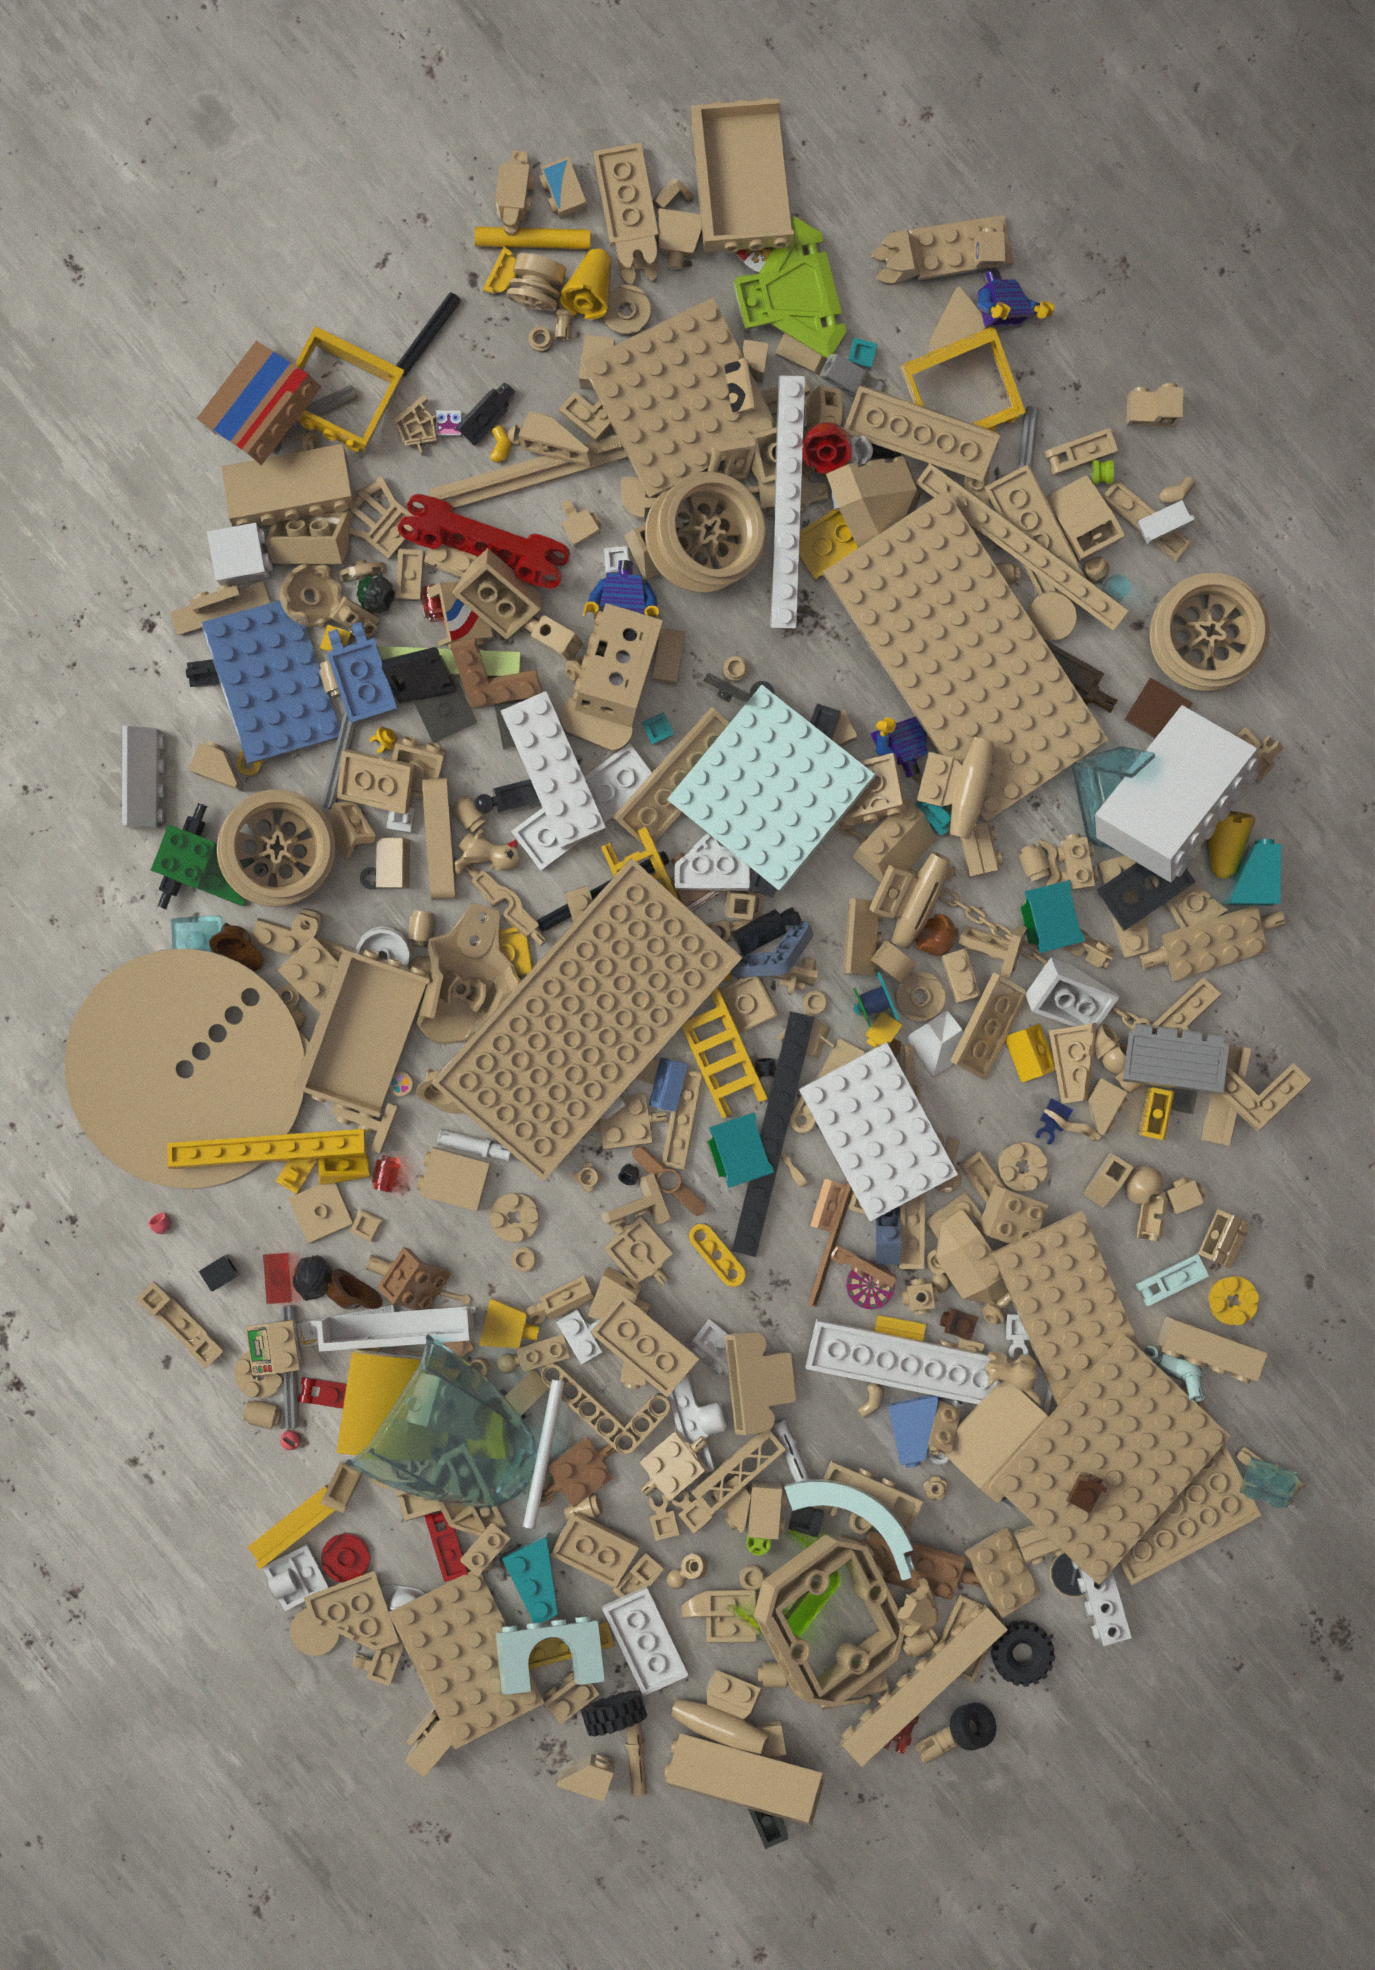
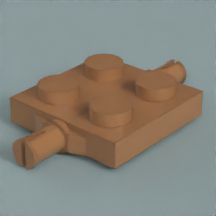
M585 1436L548 1462L547 1469L552 1476L553 1484L542 1491L543 1495L548 1500L560 1492L565 1495L569 1503L574 1507L613 1479V1476L606 1467L605 1459L616 1452V1450L608 1444L598 1451Z

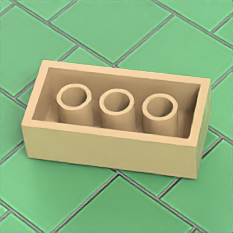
M1169 1316L1165 1317L1156 1344L1162 1347L1161 1351L1165 1352V1354L1179 1358L1180 1354L1185 1356V1360L1201 1367L1203 1363L1209 1364L1207 1368L1226 1375L1227 1371L1232 1372V1377L1248 1384L1250 1380L1258 1382L1268 1354L1258 1348Z

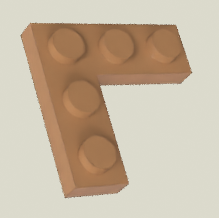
M476 638L451 642V651L471 708L530 698L543 692L537 670L488 678Z

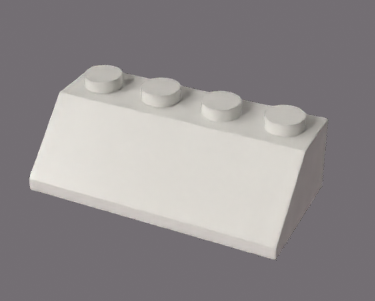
M123 726L122 826L130 829H160V823H164V809L160 808V798H164V784H160V774H164L165 770L164 759H161V749L165 747L164 734H161V731L157 728Z

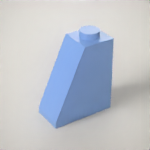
M927 1395L887 1404L899 1462L901 1465L905 1464L906 1468L921 1465L920 1461L926 1459L928 1442L938 1405L937 1396Z

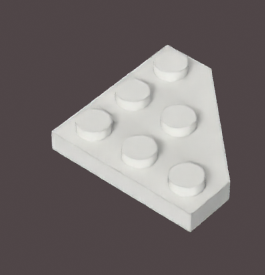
M710 834L702 837L683 858L675 863V891H749L750 867Z

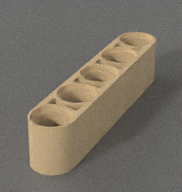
M448 778L422 779L431 900L456 898Z

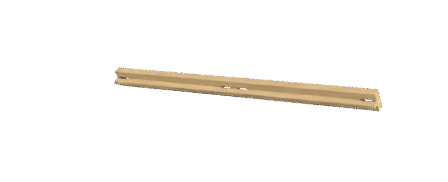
M805 378L804 406H805V397L810 394V388H809V386L807 385L806 378ZM778 387L761 391L772 416L776 415L778 409ZM616 434L599 439L597 442L592 441L584 444L589 448L592 459L591 467L545 455L429 489V494L431 497L440 500L452 498V500L446 502L450 503L455 510L627 459L628 456ZM615 449L617 450V451H614V452H611V453H608V454H604V455L602 454V453H605V452H608V451H612V450H615Z

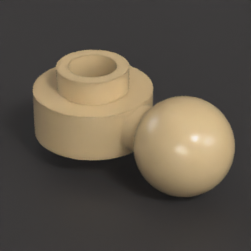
M292 985L280 986L276 990L277 994L282 1000L285 993L291 994V998L288 1001L283 1000L293 1016L297 1028L302 1027L305 1022V1016L296 1008L300 1002L299 992Z
M935 1248L927 1255L926 1263L928 1268L935 1273L931 1279L932 1287H937V1291L943 1293L949 1289L951 1281L936 1260L937 1248Z
M698 1554L687 1555L682 1561L681 1570L674 1569L668 1573V1585L673 1589H680L685 1585L686 1578L697 1580L704 1577L708 1569L706 1559ZM698 1563L699 1567H698V1570L696 1571V1570H695V1565Z

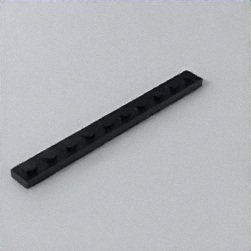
M790 1011L760 1133L768 1162L772 1165L774 1173L749 1181L732 1248L733 1252L753 1257L757 1255L814 1016Z

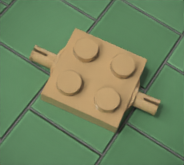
M646 1094L621 1097L626 1107L607 1120L599 1119L588 1131H599L602 1137L603 1150L653 1143L651 1135L652 1123L667 1122V1117H661L666 1116V1111L651 1113L647 1105Z
M642 1216L626 1226H623L621 1223L613 1226L612 1222H608L616 1234L613 1240L603 1248L626 1276L634 1282L639 1283L644 1278L653 1275L663 1286L669 1278L660 1268L673 1252Z
M675 1431L639 1463L646 1470L650 1481L640 1488L641 1491H645L643 1494L648 1496L655 1488H658L670 1502L702 1476L708 1469L701 1461L698 1451L708 1444V1441L704 1440L706 1438L701 1435L691 1444L683 1438L679 1431Z

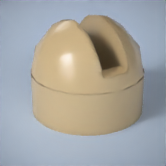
M514 425L508 430V438L516 446L521 445L519 438L514 440L516 429L521 431L523 427L521 425Z
M476 1358L469 1363V1374L475 1379H481L488 1374L490 1365L486 1359ZM482 1364L484 1368L477 1371L475 1367Z

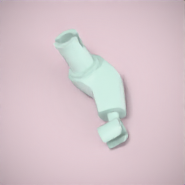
M1153 1346L1145 1348L1144 1351L1152 1355L1149 1358L1165 1374L1186 1382L1189 1401L1194 1399L1195 1402H1199L1205 1399L1201 1381L1204 1372L1200 1366L1164 1353L1158 1356V1351Z

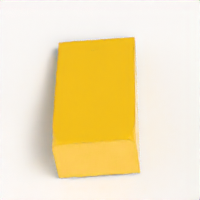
M368 1154L318 1159V1183L332 1184L370 1177Z

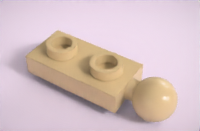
M559 1334L516 1348L517 1356L511 1354L502 1355L498 1359L497 1366L505 1374L512 1373L518 1365H521L522 1372H526L550 1363L568 1359L570 1355L564 1335Z

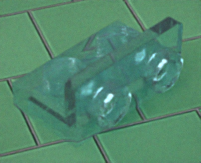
M1251 1457L1239 1492L1245 1494L1249 1499H1261L1269 1502L1273 1507L1287 1508L1293 1499L1299 1473Z

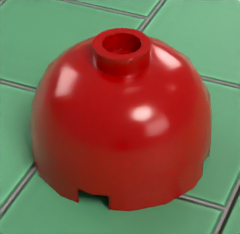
M823 422L813 426L807 432L803 440L802 457L808 467L811 465L817 469V472L827 474L845 466L848 460L850 461L851 439L847 431L840 425L832 422Z

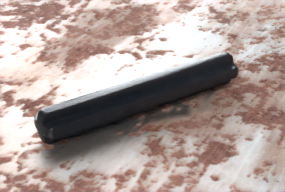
M450 292L396 364L397 367L404 370L403 377L408 374L461 300L456 294Z

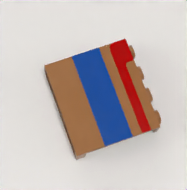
M255 341L196 419L211 432L219 434L262 466L322 386L308 373L258 341Z

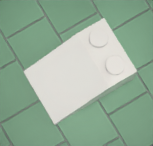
M1052 957L1025 994L1031 1011L1072 1027L1097 1023L1096 1029L1120 998L1117 993L1078 968Z

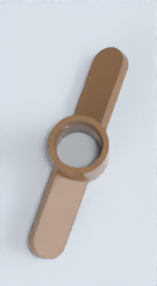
M637 1146L633 1150V1158L650 1174L654 1173L659 1189L662 1192L671 1193L696 1216L705 1212V1204L681 1182V1176L677 1170L666 1168L643 1146ZM668 1171L675 1173L678 1177L677 1186L671 1190L663 1188L660 1184L661 1175Z

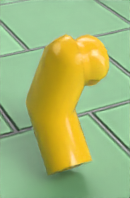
M502 425L491 430L497 441L494 450L490 452V458L495 463L504 461L511 449V442Z

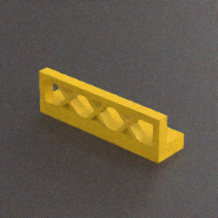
M327 1485L247 1547L256 1558L257 1562L255 1565L259 1570L335 1511L321 1504L328 1488Z

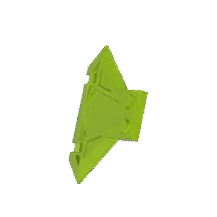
M793 216L791 218L792 230L794 229L793 245L782 249L774 247L759 274L736 279L733 281L745 330L771 324L828 359L829 355L835 352L847 330L845 323L837 324L835 315L842 314L827 252L818 251L817 244L824 241L822 233ZM807 246L809 255L804 256L802 247ZM826 318L828 327L822 328L820 319Z

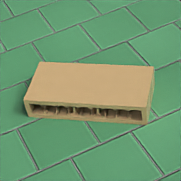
M343 444L268 457L262 466L255 460L221 466L228 515L232 527L251 523L272 525L278 521H295L300 517L310 515L321 516L326 512H343L355 507L347 455Z

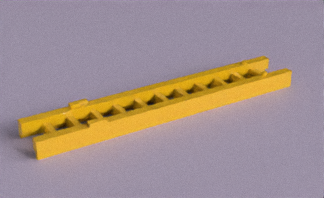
M648 827L638 830L646 851L642 853L638 851L624 857L625 860L622 862L619 861L612 843L601 847L614 877L631 858L637 862L649 856L656 871V874L651 876L656 880L659 879L661 885L680 901ZM717 986L711 993L716 1008L691 1019L689 1017L681 1028L723 1119L732 1114L725 1098L726 1095L749 1085L752 1086L758 1102L768 1099V1095L755 1070V1066L719 986ZM721 1017L726 1030L700 1041L695 1028ZM731 1039L737 1053L710 1064L705 1050ZM741 1062L746 1076L720 1086L715 1073Z

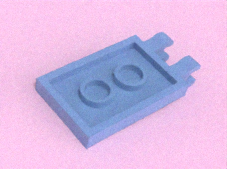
M362 622L352 624L357 641L352 644L343 646L338 629L328 632L333 649L326 651L350 723L397 708L390 684L382 670V660L375 638H366Z

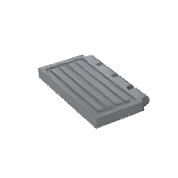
M1135 1023L1134 1031H1129L1123 1081L1223 1095L1229 1044H1224L1225 1035L1207 1033V1040L1202 1041L1203 1032L1182 1030V1037L1179 1038L1177 1037L1178 1029L1158 1026L1156 1035L1152 1034L1153 1025Z

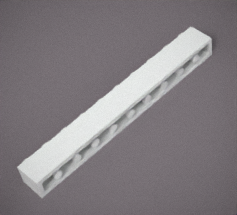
M779 376L771 628H796L805 376Z

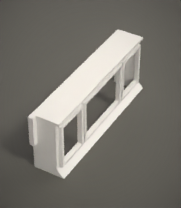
M478 1306L330 1316L313 1320L312 1326H317L319 1352L469 1341V1335L475 1333L474 1313L478 1311Z

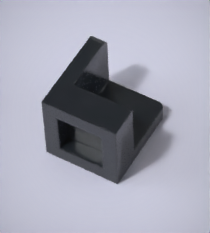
M228 1254L198 1271L212 1292L240 1276Z
M811 1506L792 1510L788 1529L818 1537L824 1511Z

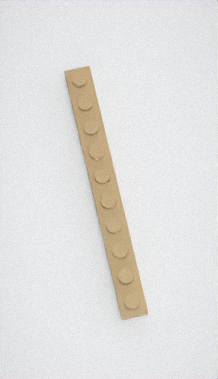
M929 463L915 484L934 498L947 490L969 524L1113 631L1129 610L933 464Z

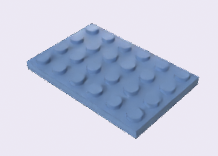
M280 600L201 623L247 765L339 737L340 728L329 695L324 690L319 673L320 667L307 628L288 617L281 606Z

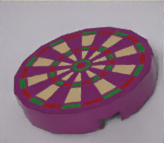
M877 1264L883 1267L884 1269L890 1271V1269L886 1265ZM850 1270L846 1280V1289L849 1297L856 1305L872 1310L881 1308L890 1301L894 1294L895 1284L893 1288L888 1285L884 1288L873 1282L874 1277L867 1273L862 1276Z

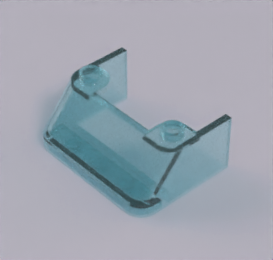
M1120 746L1080 758L1073 765L1072 772L1085 833L1089 841L1094 845L1114 849L1097 839L1095 814L1121 783L1124 776L1133 778L1155 758V753Z

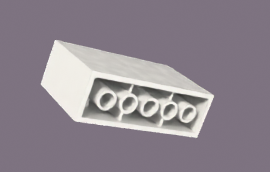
M1182 705L1095 814L1097 839L1167 881L1172 882L1176 876L1180 877L1183 874L1191 857L1195 858L1198 855L1205 839L1209 840L1212 837L1217 823L1226 819L1231 805L1234 802H1239L1242 798L1245 787L1248 784H1253L1258 776L1257 764L1259 761L1257 759V748Z

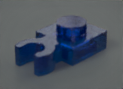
M1050 1098L1045 1109L1047 1108L1056 1113L1065 1121H1068L1073 1109ZM1043 1111L1039 1120L1044 1122L1045 1125L1036 1131L1035 1138L1039 1139L1043 1132H1047L1049 1134L1047 1144L1050 1145L1055 1139L1054 1130L1057 1129L1062 1132L1063 1128Z

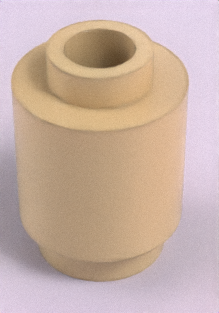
M329 660L322 662L319 673L325 693H331L332 697L340 696Z
M461 796L452 804L454 807L452 813L466 830L469 829L474 833L488 820L484 817L485 814L476 810L475 801L470 796L467 798Z
M1033 843L1021 849L1022 854L1018 855L1026 876L1030 877L1031 882L1050 874L1048 871L1050 867L1041 846L1036 847Z
M414 910L413 916H410L407 937L408 940H412L411 945L426 947V944L429 943V939L433 937L435 923L433 913Z
M254 1400V1402L248 1401L243 1420L248 1421L250 1425L272 1430L273 1425L278 1426L281 1412L277 1411V1405Z
M930 1628L926 1631H918L912 1639L904 1635V1642L901 1647L908 1657L913 1655L914 1658H917L933 1648L934 1644L939 1640L933 1629Z
M763 1662V1667H758V1682H762L763 1687L786 1688V1686H790L778 1662Z

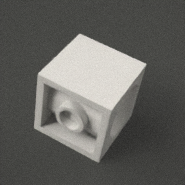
M257 523L207 531L215 580L221 586L230 583L234 586L271 579L270 572L274 571V567L268 553H266L267 544L265 539L267 533Z

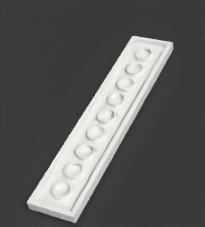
M816 1319L805 1366L808 1370L973 1404H979L1000 1381L997 1380L993 1385H989V1378L985 1370L986 1364L991 1361L988 1354ZM1037 1365V1378L1035 1379L1033 1389L1041 1398L1042 1404L1040 1407L1048 1413L1052 1393L1040 1365Z

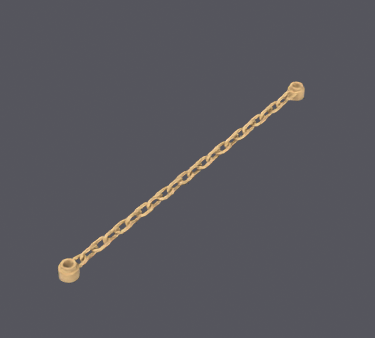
M855 827L848 829L849 832L841 829L833 830H839L847 836H856L860 839L861 845L870 836H862L856 832ZM911 868L908 869L911 873L914 874L915 877L920 871H914ZM942 889L939 898L952 907L959 906L965 910L966 917L978 925L985 924L990 927L993 935L1003 938L995 932L999 931V927L1008 933L1005 935V938L1007 940L1011 939L1012 932L999 923L992 924L986 920L984 912L975 906L967 907L961 903L960 897L950 889ZM946 892L956 898L953 899V903L943 897L946 896ZM971 909L982 915V917H979L980 921L969 915V913L973 912ZM1024 941L1022 949H1025L1024 945H1026L1035 953L1032 952V956L1021 950L1020 954L1030 960L1037 959L1045 966L1049 959L1045 960L1039 956L1038 949ZM1117 1003L1109 1012H1115L1120 1015L1123 1023L1130 1027L1132 1031L1135 1029V1023L1152 1025L1145 1018H1139L1131 1012H1122L1117 1008ZM1129 1016L1135 1019L1132 1024L1126 1021L1130 1019Z

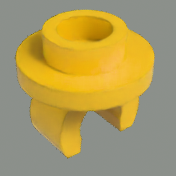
M378 728L376 735L369 739L370 742L379 740L381 743V747L376 750L377 753L395 748L396 735L389 728Z

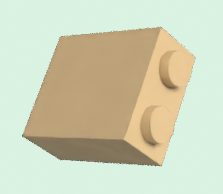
M435 1147L432 1148L431 1152L427 1151L423 1165L427 1166L425 1176L420 1175L417 1184V1190H421L419 1196L478 1211L491 1162Z

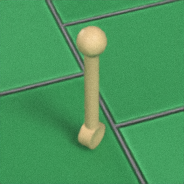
M440 1291L438 1294L461 1300L463 1304H469L471 1301V1297L468 1294L462 1296L446 1291Z
M865 1695L863 1698L845 1700L837 1707L860 1703L869 1705L873 1699L870 1695ZM821 1705L822 1710H828L833 1707Z

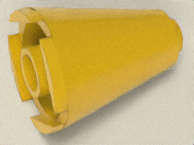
M599 248L589 250L561 291V304L575 316L578 312L585 315L584 319L590 320L599 319L606 314L609 306L611 258L605 250Z
M1229 811L1226 819L1219 821L1215 826L1216 829L1208 840L1211 871L1216 873V877L1230 879L1231 875L1237 873L1255 824V816L1243 812Z

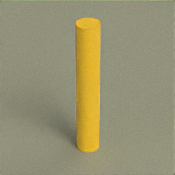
M475 226V246L591 249V229L519 227L518 233L510 236L505 234L504 227Z

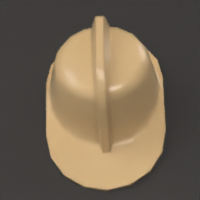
M428 1069L424 1081L416 1089L419 1099L447 1113H464L431 1083L442 1070L434 1071Z

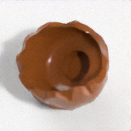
M935 914L934 918L928 919L927 924L916 938L915 947L930 955L942 956L954 945L958 935V928H955L949 917Z

